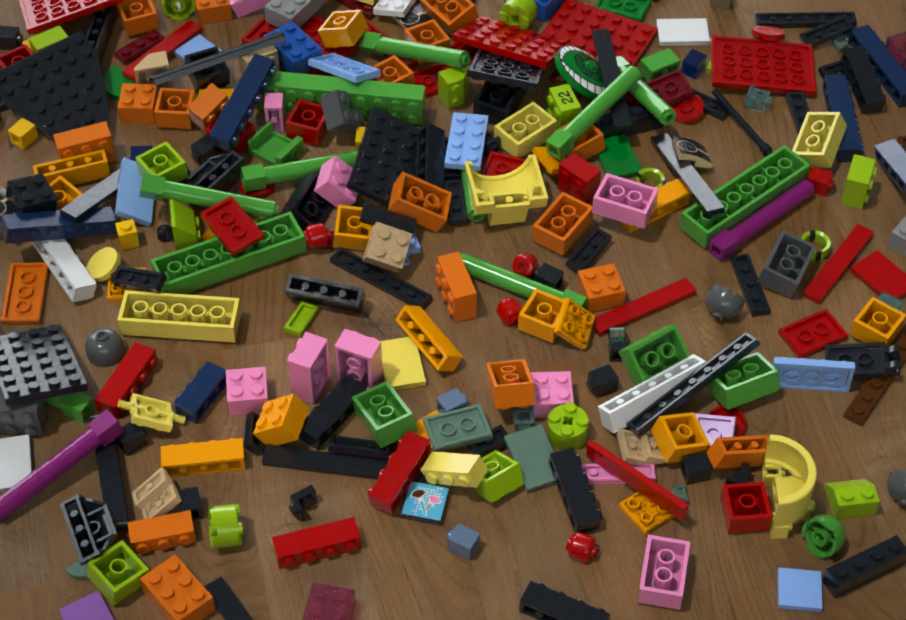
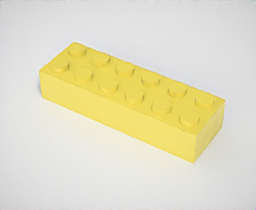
M125 290L117 320L120 334L235 343L241 317L240 299Z

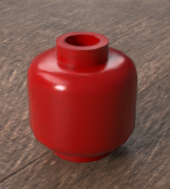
M323 223L308 225L305 231H303L306 246L309 245L311 249L325 247L328 244V239H331L330 229L325 228Z
M531 253L519 254L512 261V270L516 274L530 277L534 275L535 270L538 268V260Z
M504 298L499 302L496 312L504 325L517 326L518 316L523 308L515 298Z
M577 532L575 535L571 534L566 544L569 557L583 563H587L590 558L595 559L599 549L596 546V539L582 532Z

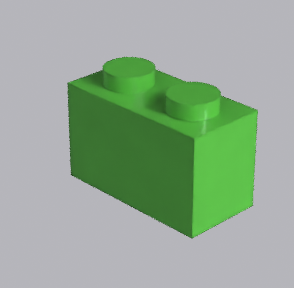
M668 48L641 59L639 70L641 75L646 77V80L649 82L678 70L681 60Z

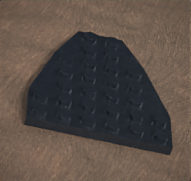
M82 31L0 70V98L4 104L21 118L35 124L36 129L51 140L55 141L53 134L105 121L109 128V105L99 57Z

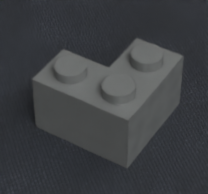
M334 90L320 96L328 131L349 134L356 131L357 127H365L364 116L361 110L350 108V99L347 91Z

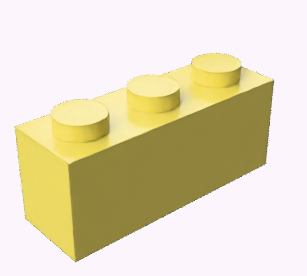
M431 452L420 470L429 484L477 488L487 473L488 468L480 455Z

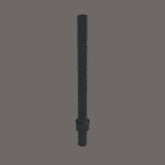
M714 89L712 91L714 97L759 146L761 153L764 156L773 153L771 146L758 136L719 90Z

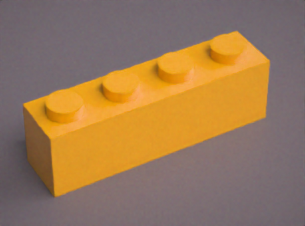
M104 149L33 166L34 174L43 173L49 184L60 175L72 185L106 178L111 175Z
M678 178L658 187L657 205L647 224L689 204L690 193ZM620 222L629 233L639 229V227Z
M404 305L395 319L396 322L438 371H454L463 358L461 353L420 306Z
M243 438L160 446L161 467L167 471L170 478L246 470Z

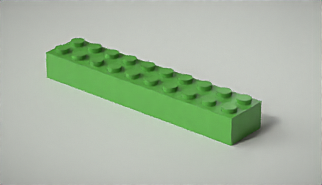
M276 71L275 76L269 81L267 91H264L260 104L255 107V109L264 110L265 93H283L285 112H292L299 99L321 105L320 96L334 90L347 91L350 99V108L361 110L364 120L369 119L373 107H376L404 122L423 126L426 112V97L424 85L372 80L354 83L341 77Z

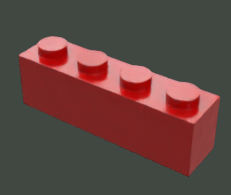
M134 342L95 397L94 401L98 412L103 413L107 409L118 419L126 411V409L117 408L118 401L130 402L132 393L137 394L140 386L147 381L149 373L158 364L155 349Z
M409 430L405 437L402 436L400 438L395 453H391L387 466L378 475V481L368 491L370 506L393 515L431 451L430 439Z
M355 517L272 537L273 549L279 569L292 568L298 564L312 563L318 559L332 558L338 554L352 553L361 549V537Z

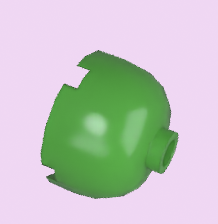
M820 514L804 523L802 537L806 538L808 543L806 547L813 555L825 558L841 550L845 542V531L842 524L835 517Z

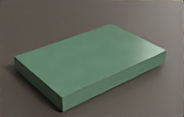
M481 404L423 418V424L434 452H444L493 439V434Z
M542 424L504 436V441L512 459L520 464L526 492L555 483L548 464L549 455L554 450Z

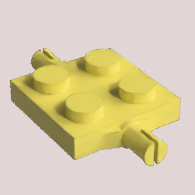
M132 393L130 402L119 400L117 408L129 410L131 423L153 428L157 431L170 433L173 422L184 424L186 416L174 414L170 402Z

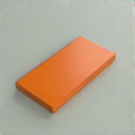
M45 262L11 263L1 317L2 325H41L49 267Z

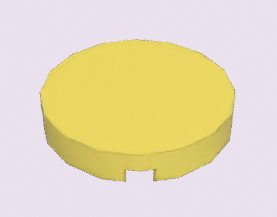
M105 247L97 251L87 264L88 273L96 282H103L112 276L111 273L113 271L116 272L117 267L120 265L121 256L111 247Z

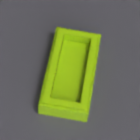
M301 301L284 326V332L301 338L319 312V307Z

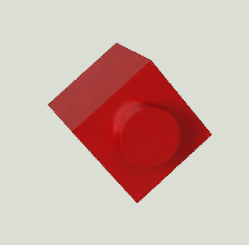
M812 166L807 180L813 184L814 194L826 197L828 190L832 191L835 180H832L833 172Z

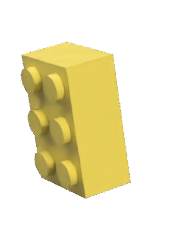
M533 101L495 125L494 138L499 136L501 138V147L512 156L522 158L530 153L534 147H539L545 143L555 132L554 130L557 129L558 120Z
M807 112L792 151L811 165L810 168L812 166L817 168L832 167L847 127L841 113Z

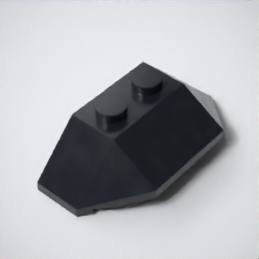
M233 150L211 157L186 178L183 184L228 192L237 184L245 159ZM189 204V205H191L192 207H204V206Z
M80 494L59 503L81 566L102 556L119 536L106 503L86 498Z

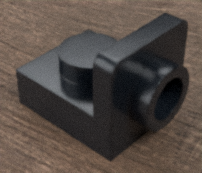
M486 133L483 155L487 158L490 151L498 152L500 150L501 138L499 136L493 138Z
M742 463L741 471L736 470L735 479L726 477L725 484L747 483L750 465Z
M312 485L290 495L291 504L289 509L292 515L297 516L300 521L305 520L304 508H309L317 502L316 490Z

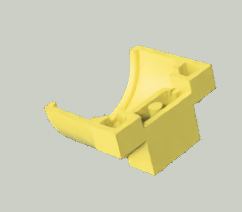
M528 155L520 167L498 176L481 175L473 170L472 161L465 162L464 166L472 193L471 203L474 214H487L490 226L525 222L528 209L547 206L548 194L536 155Z
M770 434L761 468L765 486H772L775 512H771L772 520L769 534L770 539H787L789 530H792L795 521H807L811 518V514L815 513V501L811 500L817 478V470L812 456L802 445L790 438ZM785 470L790 472L792 476L785 477Z

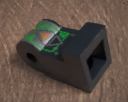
M608 327L609 362H623L621 357L614 356L613 352H618L628 346L626 343L625 327Z

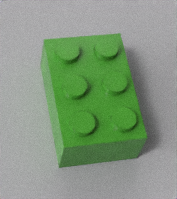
M676 324L663 326L618 351L634 386L690 357V353Z
M759 352L745 356L707 385V390L729 410L779 391V371Z
M388 381L352 397L357 417L380 448L400 440L402 436L405 437L408 430L413 433L417 432L413 413Z

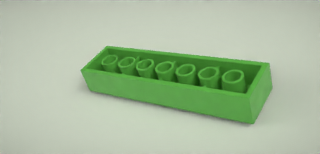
M783 145L713 192L725 207L724 213L707 217L699 205L695 203L681 213L679 228L706 249L709 247L710 239L725 229L731 230L800 181L807 180L811 165L787 146Z
M290 211L256 223L257 227L264 234V239L234 256L215 237L151 259L150 262L152 271L162 272L167 276L161 288L162 293L187 294L306 252L305 235Z

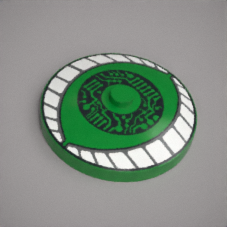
M563 46L555 54V64L561 76L577 92L594 100L604 90L598 60L586 51L574 46Z

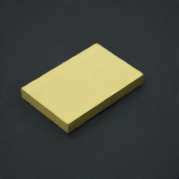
M404 337L381 341L382 370L385 382L388 381L394 390L426 386L419 350L412 339Z

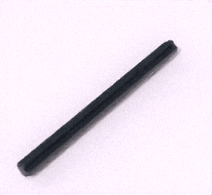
M280 31L153 75V82L155 85H159L285 41V36Z

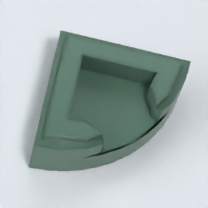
M846 34L831 40V44L838 53L843 52L847 48L848 36Z
M678 484L670 490L671 493L686 503L689 502L685 484Z
M78 561L65 569L66 573L72 578L89 579L87 577V563L81 566Z

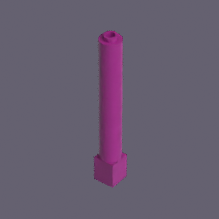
M808 180L800 181L731 230H723L710 239L708 252L720 262H723L736 253L738 247L811 197L814 194L813 184Z
M106 409L87 424L89 429L1 495L0 521L2 522L101 444L106 447L124 433L118 420Z

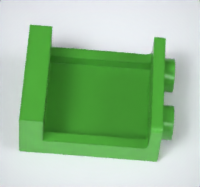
M270 121L247 141L249 154L268 165L293 162L304 151L303 138L296 136L292 140L273 129V123Z

